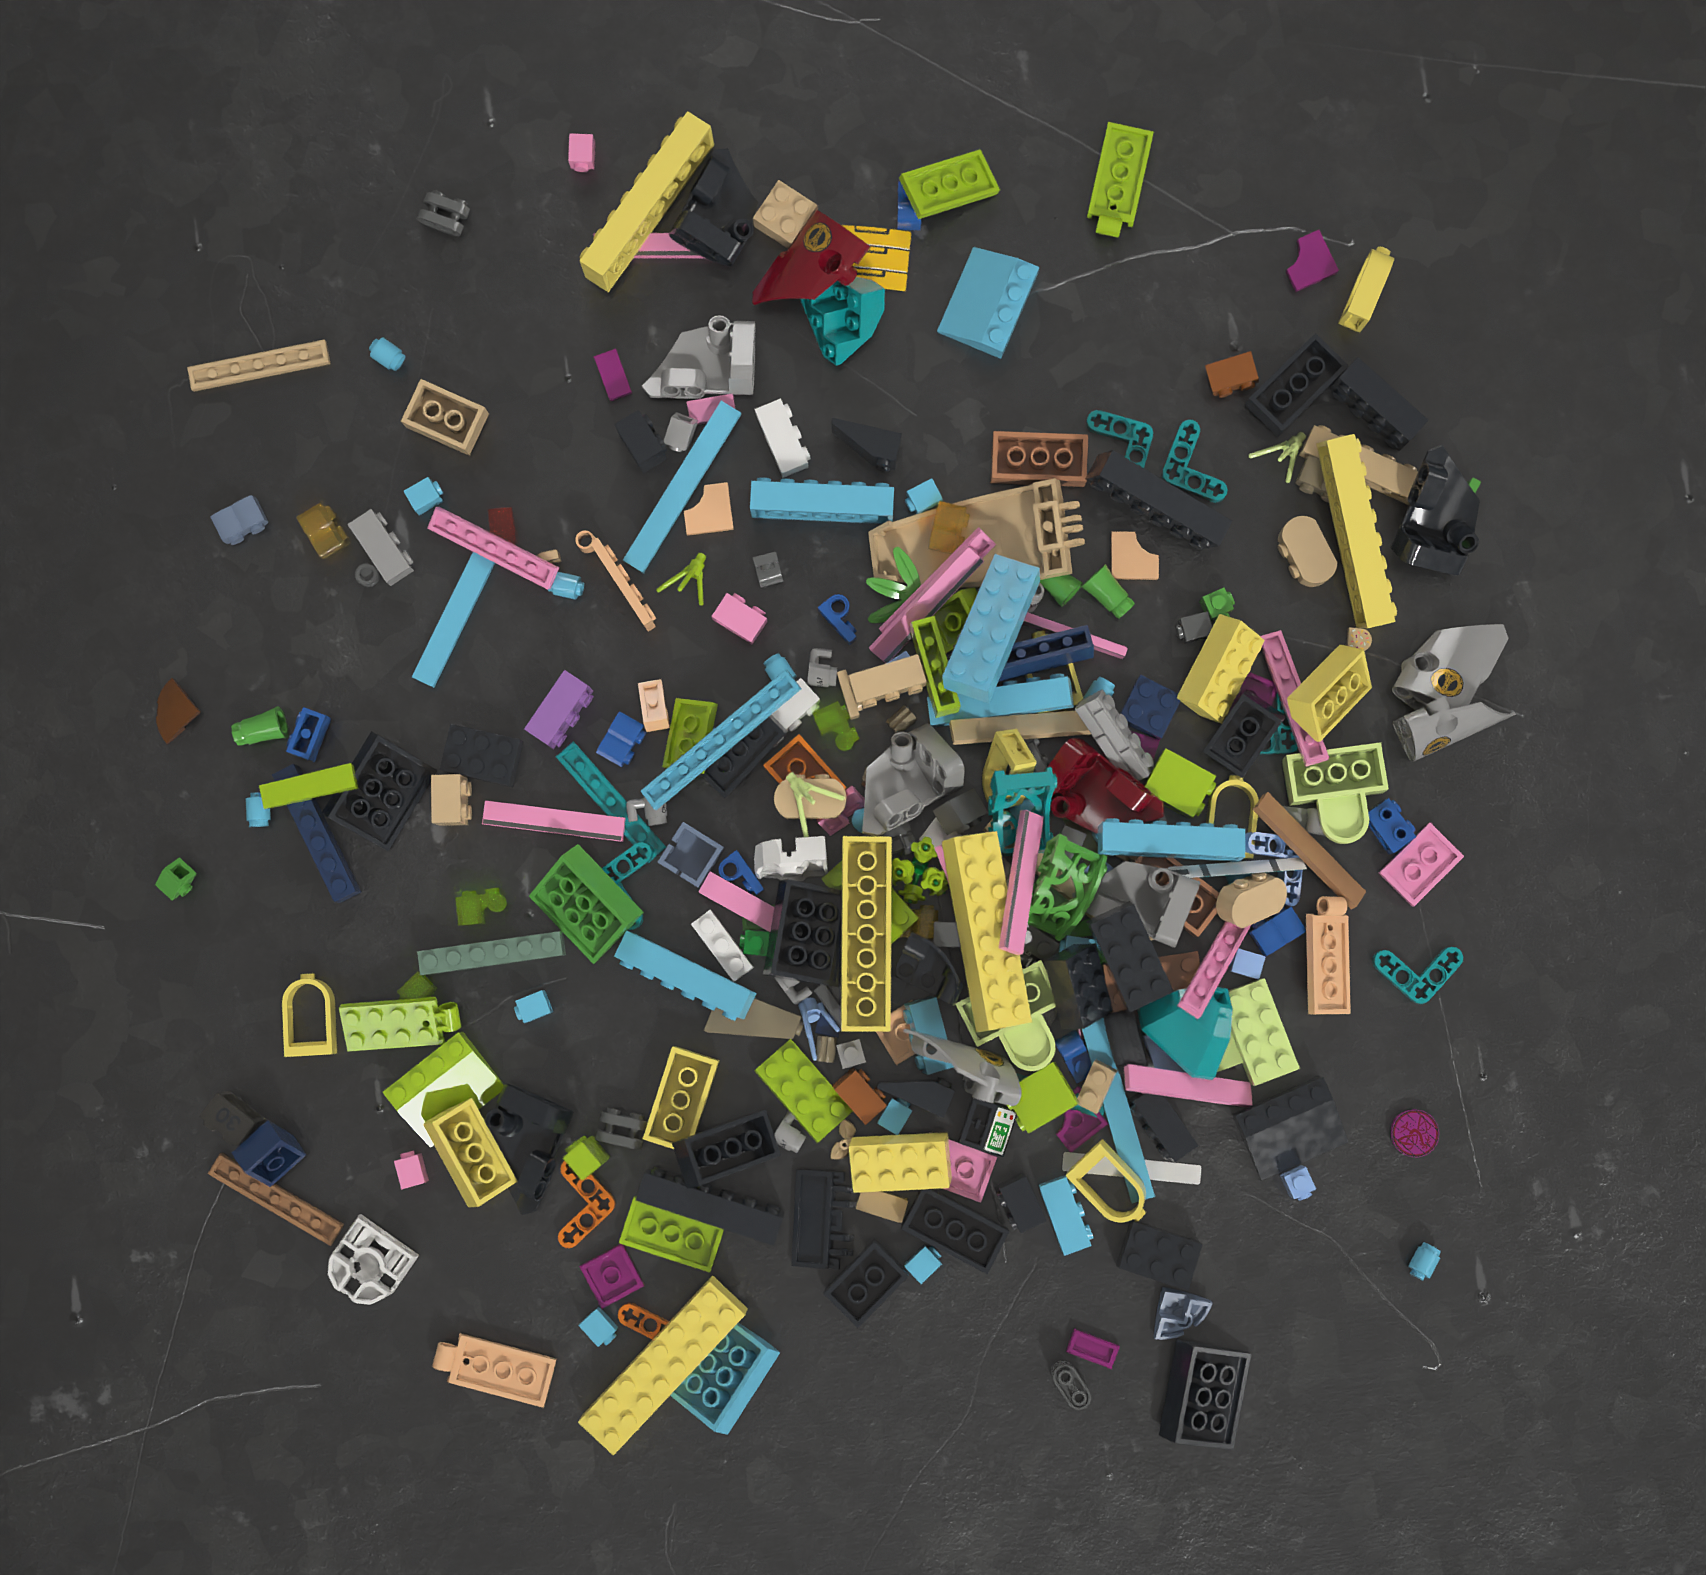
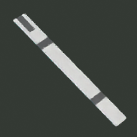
M1300 857L1168 867L1169 870L1189 878L1307 869Z

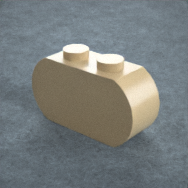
M1298 516L1288 521L1279 533L1278 550L1283 558H1287L1290 564L1288 568L1294 579L1297 578L1299 583L1308 587L1322 585L1335 573L1337 561L1316 520L1307 516Z
M827 774L815 775V779H806L805 775H796L798 778L801 777L804 782L845 797L842 801L810 790L808 793L815 800V804H811L804 796L801 798L805 819H835L841 815L845 809L847 799L845 789L836 779H829ZM785 779L776 788L774 794L775 806L784 818L800 819L794 791L790 788L791 784Z
M1266 872L1252 873L1248 877L1237 879L1234 883L1223 887L1220 891L1216 903L1217 913L1222 920L1240 928H1245L1281 911L1287 897L1286 885L1281 879Z

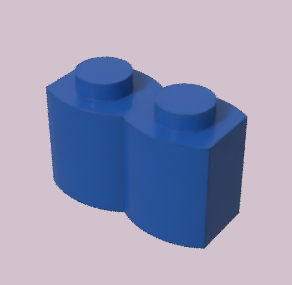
M619 711L596 753L623 767L624 763L628 765L635 754L632 751L636 743L640 745L646 735V732L643 731L645 726Z
M1283 906L1281 911L1274 914L1268 921L1263 919L1251 925L1253 930L1249 934L1263 956H1268L1306 932V928L1292 907L1285 909Z

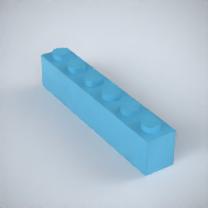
M1053 674L1047 680H1041L1040 677L1026 679L1027 683L1017 684V681L1003 682V686L995 688L989 703L957 693L961 705L959 712L935 718L930 698L927 697L930 725L941 727L948 726L950 720L1024 715L1074 708L1071 679L1064 677V674Z
M1109 818L1105 819V822L1098 826V854L1240 861L1245 858V829H1240L1238 825L1234 824L1223 825V828L1214 827L1212 823H1202L1200 826H1191L1189 822H1177L1176 825H1167L1166 821H1153L1152 824H1143V820H1129V823H1120L1119 819Z
M625 932L614 957L621 960L620 965L631 970L633 967L641 970L640 975L651 980L654 977L661 979L660 984L671 990L677 987L682 990L681 995L691 1000L697 997L703 1000L701 1005L711 1010H715L717 1007L724 1011L723 1016L734 1021L736 1018L745 1019L757 994L633 932Z

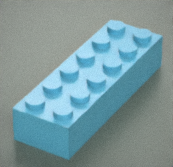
M757 478V481H751L750 511L752 518L883 524L893 520L894 487H889L887 483H876L875 486H866L864 482H852L851 485H842L840 481H828V484H818L817 480H804V483H795L793 479H781L780 482H771L770 478Z
M994 554L942 676L944 689L986 703L990 702L1040 583V568Z

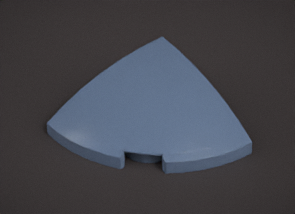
M1162 1287L1156 1312L1154 1338L1160 1340L1176 1338L1184 1335L1183 1329L1189 1328L1192 1323L1197 1327L1207 1316L1211 1309L1212 1301L1188 1292Z

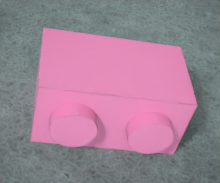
M726 593L713 613L712 619L753 645L768 622L767 618L764 617L766 613L756 606H753V608L748 607L744 604L746 600L736 593L733 596Z

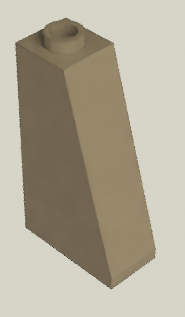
M754 998L745 1019L736 1018L735 1021L722 1015L723 1010L716 1007L715 1010L711 1011L704 1031L708 1033L794 1039L795 1035L800 1036L804 1022L800 1021L802 1016Z

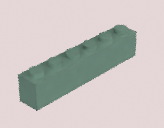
M558 931L417 951L420 975H430L564 956L566 951L563 932Z

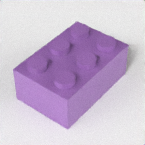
M564 670L524 730L552 749L556 745L560 747L567 737L565 732L569 726L574 727L580 718L578 713L582 707L586 708L592 701L593 696L591 694L593 690L587 684Z

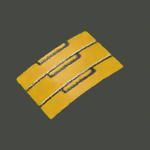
M841 225L870 246V249L859 265L853 264L857 269L856 277L873 280L885 289L905 291L911 232Z

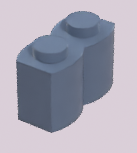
M253 495L243 498L232 506L224 508L211 516L222 541L226 544L231 543V545L242 542L244 536L248 533L257 534L265 529L264 526L269 523L257 498Z

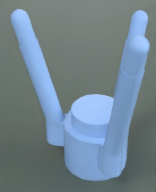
M806 998L798 1004L803 1018L812 1059L815 1061L817 1060L810 1023L817 1021L820 1018V1013H822L836 1032H839L840 1029L825 1010L822 1002L817 1004L815 998Z

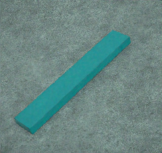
M574 741L555 756L607 816L626 818L624 835L633 845L639 842H647L653 847L654 855L648 863L667 848L638 814V821L629 822L626 808L627 801ZM639 847L640 854L646 858L647 848L642 849Z

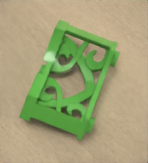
M1061 834L1046 842L1045 851L1037 870L1041 874L1033 885L1028 917L1029 925L1055 935V939L1058 941L1072 934L1074 928L1088 910L1101 879L1107 872L1106 855L1097 854L1068 841V837ZM1065 850L1074 854L1071 860L1064 853ZM1081 857L1088 861H1091L1088 873H1084V870L1087 867L1085 863L1079 864L1076 869V866ZM1058 869H1061L1063 874L1057 877ZM1071 876L1075 887V897L1065 903L1054 905V897L1049 890L1051 884H1062ZM1044 897L1048 899L1047 904L1044 901L1041 902ZM1049 914H1051L1053 921L1047 918Z

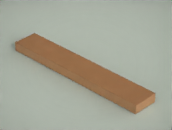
M1269 792L1263 794L1252 810L1338 897L1346 899L1347 906L1350 909L1357 907L1366 891Z
M224 1153L218 1155L208 1172L210 1176L329 1246L333 1245L345 1225L277 1184L269 1187L245 1174L238 1162Z

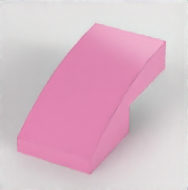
M853 786L845 790L847 801L841 815L835 819H817V823L830 836L850 824L848 817L855 810L864 807L865 798Z

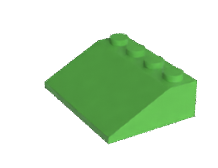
M579 844L558 859L529 895L537 906L593 964L644 913Z

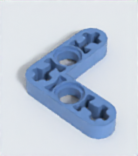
M1248 832L1245 834V852L1249 854L1278 857L1279 859L1299 857L1294 851L1285 850V845L1287 844L1278 835L1261 832ZM1272 839H1274L1277 844L1276 850L1274 852L1270 850L1269 846L1270 841ZM1251 841L1261 842V846H1254L1251 844ZM1294 870L1291 878L1287 876V871H1278L1277 878L1285 883L1287 893L1290 894V898L1286 897L1284 906H1295L1299 902L1303 870Z

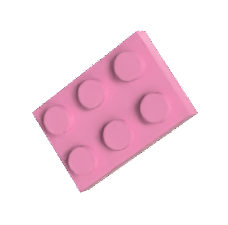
M1428 823L1416 835L1417 837L1410 841L1379 872L1412 907L1464 857L1431 823Z
M948 1139L952 1180L949 1188L942 1189L981 1203L997 1156Z

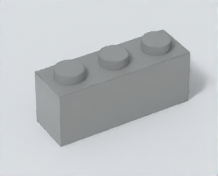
M370 509L350 522L348 526L386 583L392 586L414 571L410 565L413 563V560L406 551L401 552L397 546L401 542L393 531L391 533L387 531L385 525L388 523L380 512L376 514Z

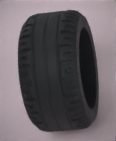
M1122 1010L1105 1016L1104 1025L1118 1073L1125 1076L1124 1066L1128 1064L1148 1067L1144 1046L1133 1011Z

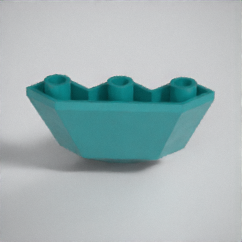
M856 277L847 286L836 281L815 300L800 299L824 358L836 366L840 365L873 335L884 312V287L873 280Z
M1216 988L1204 1012L1198 1019L1178 1006L1186 989L1174 991L1137 1009L1141 1030L1191 1077L1208 1080L1215 1078L1231 1037L1233 1008L1227 988Z

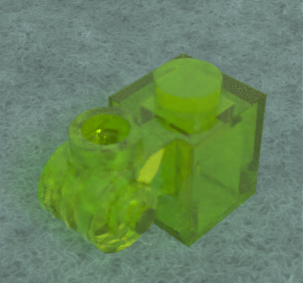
M837 701L812 712L822 736L831 732L839 734L836 737L838 749L847 751L852 748L855 741L859 740L855 727L850 728L846 719H849L850 716L845 705L840 706Z
M485 889L486 894L476 895V891L462 892V896L455 897L458 926L486 923L484 911L487 907L493 912L503 911L507 901L501 895L500 889Z
M418 971L397 993L400 995L399 1000L428 998L438 988L426 975H420V971Z

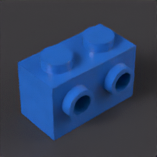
M303 707L302 712H299L296 718L295 730L287 741L288 748L286 752L315 762L331 718Z
M1389 798L1384 799L1368 810V827L1386 852L1393 854L1417 836L1414 834L1416 830L1408 819L1404 820L1401 816L1399 805Z

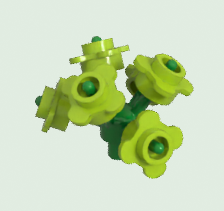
M924 837L922 841L911 844V850L915 855L912 863L906 859L900 861L899 858H895L892 860L891 882L894 886H897L896 882L903 881L906 884L904 890H898V894L904 896V901L917 904L918 900L925 901L926 897L922 896L923 889L928 888L931 891L929 893L930 896L935 894L940 896L945 894L949 888L944 871H939L936 867H928L932 857H937L930 837ZM913 874H915V875H914V879H913V883H912V884H909V883L912 882V876H913ZM920 875H922L923 879L921 881L922 888L917 886Z

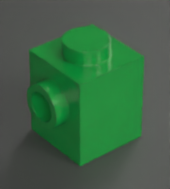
M746 930L745 935L741 934L739 949H744L743 954L766 956L770 932Z

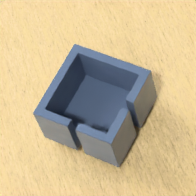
M682 822L672 838V841L677 843L676 847L669 844L658 860V863L677 875L682 871L680 877L700 888L725 848Z

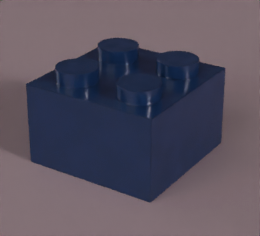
M1140 675L1119 714L1125 716L1128 726L1160 740L1180 703V700L1177 699L1178 693Z
M266 1121L259 1126L249 1138L240 1143L239 1147L232 1152L245 1174L269 1187L274 1185L306 1156L294 1135L270 1121Z

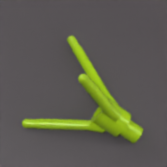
M698 553L696 558L692 559L686 568L663 583L656 591L661 592L686 575L677 590L682 591L691 577L697 579L699 605L702 606L704 604L702 570L706 556Z

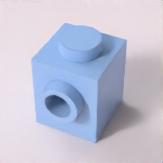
M1299 1165L1280 1174L1289 1197L1293 1199L1298 1198V1201L1304 1200L1312 1195L1311 1191L1316 1190L1305 1166Z

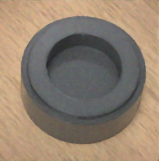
M366 562L357 567L355 577L361 585L371 587L379 581L380 572L374 564Z

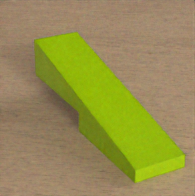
M349 763L259 785L263 808L269 809L312 800L315 797L358 789L354 765Z

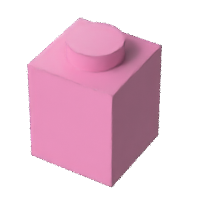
M569 134L568 161L571 169L578 172L594 169L595 140L593 134Z
M413 1150L400 1154L401 1159L394 1161L401 1189L429 1181L422 1153L415 1155Z

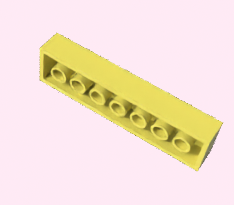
M688 111L684 117H680L676 121L674 131L670 136L667 135L663 139L661 149L657 154H653L650 157L645 171L637 175L630 192L626 191L617 210L611 211L604 228H600L595 233L591 246L589 248L586 247L582 251L580 264L588 280L607 292L611 290L650 233H652L713 148L714 141L710 125Z
M1355 434L1316 443L1356 628H1371L1395 622L1394 616H1397V609L1395 603L1391 602L1389 593L1392 592L1390 580L1386 579L1384 570L1387 569L1385 557L1381 556L1379 546L1382 545V540L1379 532L1375 530L1374 523L1377 522L1375 510L1371 509L1369 502L1372 495L1370 487L1366 485L1364 479L1367 473L1365 464L1361 462L1359 456L1361 452L1360 441L1355 437Z
M997 831L942 841L976 1032L1032 1023L1020 955L999 949L1008 889Z
M843 836L841 1031L890 1032L892 837Z
M712 1275L582 1414L578 1423L614 1455L745 1316L748 1308Z

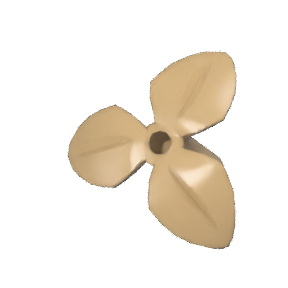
M846 1119L839 1125V1134L844 1140L834 1144L830 1154L831 1159H843L849 1154V1144L856 1133V1128Z

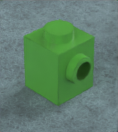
M1225 588L1210 593L1199 600L1203 612L1208 611L1211 621L1217 620L1219 614L1230 617L1229 613L1234 609L1233 605L1235 604L1232 594L1226 592Z
M179 857L162 870L155 885L173 901L179 895L185 896L192 889L191 883L197 873Z

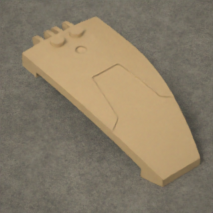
M1054 478L1035 482L1033 485L967 499L895 522L887 521L868 532L874 577L906 584L898 571L893 555V549L900 547L915 565L922 585L978 527L996 545L982 558L984 562L959 588H980L994 554L1040 568V580L1072 574L1070 548L1084 545L1085 540L1083 538L1068 539V534L1082 531L1083 525L1067 526V524L1082 521L1081 515L1065 517V511L1080 507L1079 501L1064 503L1060 481Z

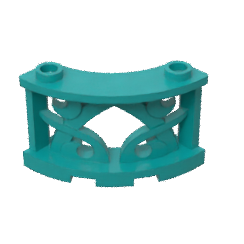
M1046 767L1044 772L1005 775L1004 770L995 771L990 783L993 795L988 798V815H993V821L991 822V827H988V832L997 831L1001 856H1013L1014 848L1004 849V847L1015 842L1018 822L1014 815L1003 811V809L1015 804L1021 795L1028 798L1034 804L1031 812L1044 817L1038 852L1044 853L1046 842L1054 838L1053 833L1050 832V804L1053 792L1057 788L1056 774L1052 773V767ZM1008 795H1011V796H1012V797L1009 798V799H1005L1006 796H1008ZM1006 821H1011L1014 829L1011 828L1010 824L1007 827H1003V824Z

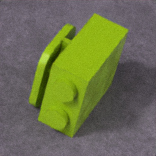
M1165 748L1144 786L1161 799L1165 807L1192 819L1195 815L1199 816L1205 806L1202 803L1206 794L1211 795L1217 783L1213 782L1216 777L1214 774Z
M1052 1062L1020 1081V1101L1015 1106L1007 1105L1010 1110L1014 1109L1018 1115L1016 1122L1020 1129L1031 1133L1077 1106L1080 1102L1056 1062Z

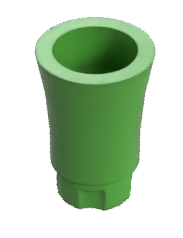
M1106 564L1081 586L1118 619L1135 604L1128 597L1129 594L1111 574Z
M1070 574L1040 580V583L1053 596L1060 607L1067 604L1083 585V582Z
M279 706L259 715L243 719L241 722L234 723L231 726L233 739L238 746L251 745L272 739L288 738L289 735L286 717Z

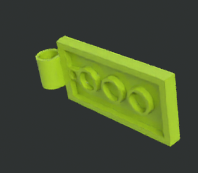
M1108 122L1087 218H1092V215L1099 216L1096 233L1119 238L1122 222L1128 223V227H1133L1153 131ZM1114 206L1116 209L1111 210L1110 207Z
M436 997L341 1004L339 1007L347 1051L443 1045L445 1043L443 1031L453 1032L461 1028L457 1003L448 1002L438 1007Z

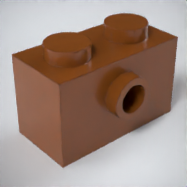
M1251 351L1205 365L1213 395H1219V398L1233 394V390L1239 388L1242 391L1252 389L1256 386V383H1259Z
M852 1067L832 1087L866 1125L887 1107L883 1101L886 1096L877 1087L873 1089L867 1083L871 1079L862 1069L857 1071Z

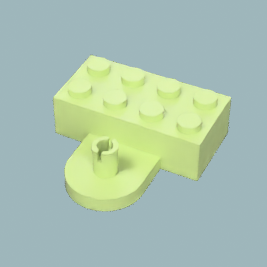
M1381 743L1328 749L1329 759L1327 761L1305 767L1300 753L1286 755L1282 759L1289 806L1316 802L1320 827L1328 839L1339 844H1349L1360 839L1367 831L1369 825L1366 796L1383 794L1389 789Z
M1041 960L1022 969L1032 1023L976 1032L970 996L956 1003L977 1047L999 1036L1011 1061L1017 1067L1027 1071H1036L1044 1068L1050 1063L1055 1053V1041L1042 1014L1055 1008L1056 1005L1047 971Z
M1260 978L1259 980H1254L1228 990L1233 1008L1231 1037L1217 1072L1242 1063L1249 1082H1251V1085L1256 1086L1300 1069L1265 978Z

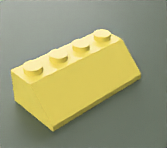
M1339 645L1287 698L1291 718L1315 741L1320 742L1372 688L1364 649Z
M472 1098L439 1113L423 1123L425 1130L468 1207H479L518 1182Z

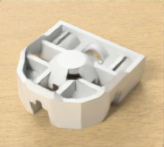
M825 836L796 838V852H792L790 857H787V852H783L781 839L765 841L756 845L754 865L757 878L789 879L802 882L808 877L825 876L828 873Z
M360 1214L346 1232L340 1244L332 1252L329 1258L328 1276L333 1287L347 1294L353 1302L373 1304L394 1293L419 1255ZM374 1239L381 1246L389 1249L385 1257L380 1250L369 1247ZM344 1245L355 1251V1254L350 1259L340 1253ZM355 1262H360L361 1270L356 1273L354 1264ZM384 1273L396 1280L392 1288H389L380 1281ZM352 1277L358 1279L359 1283H361L356 1293L346 1287Z

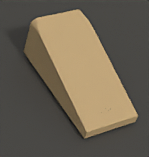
M883 1191L860 1192L856 1209L902 1223L908 1199Z

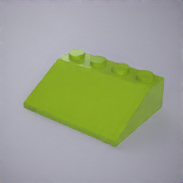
M458 1032L384 1090L383 1094L418 1135L432 1147L434 1144L423 1123L470 1098L473 1099L479 1110L501 1093L504 1084L465 1033Z

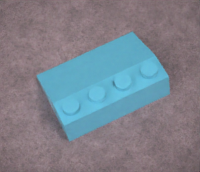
M973 247L937 332L1001 359L1038 275L1039 267L1019 258Z
M737 1323L670 1396L714 1432L728 1435L780 1352L764 1339L740 1323Z

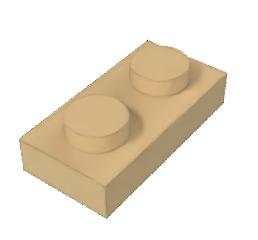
M846 670L837 672L838 680L850 720L860 717L858 711L863 709L862 706L857 707Z
M1096 1059L1077 1098L1080 1102L1078 1105L1097 1114L1101 1109L1117 1070Z

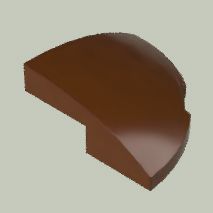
M173 678L163 687L157 700L156 723L163 740L169 744L186 729L185 726L201 713L188 698L187 693Z

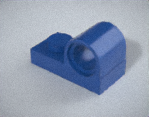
M898 182L897 230H921V219L917 218L901 182Z
M833 595L818 607V611L850 646L856 640L854 633L857 631L849 621L846 623L842 621L849 613V601L843 595ZM835 602H842L845 605V609L840 613L834 612L831 607Z
M737 850L720 863L719 874L723 879L735 881L744 876L746 880L742 883L749 893L754 891L758 895L765 890ZM729 863H733L737 867V872L734 876H726L724 873V868Z
M1073 1030L1054 1041L1077 1084L1087 1078L1092 1065L1083 1041L1077 1031Z

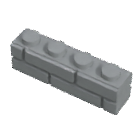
M1101 689L1093 695L1082 699L1075 710L1108 760L1115 767L1124 769L1137 780L1148 777L1154 768L1153 758L1149 753L1144 752L1140 746L1139 737L1135 733L1132 734L1128 728L1127 719L1116 710L1113 698L1110 695H1106L1104 690Z

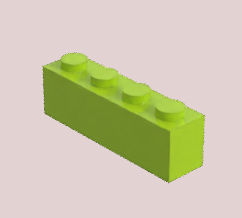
M935 616L912 621L910 633L925 675L926 687L935 718L958 713L961 707L958 694L944 689L942 676L947 667L948 660Z
M593 1135L589 1138L583 1136L565 1149L568 1154L563 1157L581 1180L591 1175L611 1158L601 1144L595 1140Z

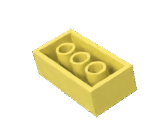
M1219 614L1177 699L1201 717L1222 724L1265 640L1241 620Z
M677 1046L672 1047L643 1136L644 1140L673 1149L672 1142L697 1133L720 1060Z
M948 1132L852 1137L849 1144L853 1193L950 1187L952 1174Z

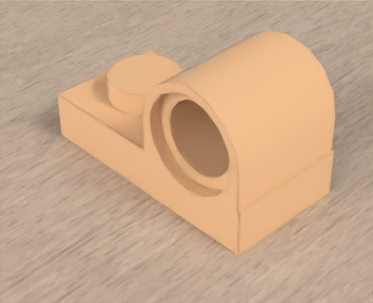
M662 680L638 683L643 723L646 732L670 728Z

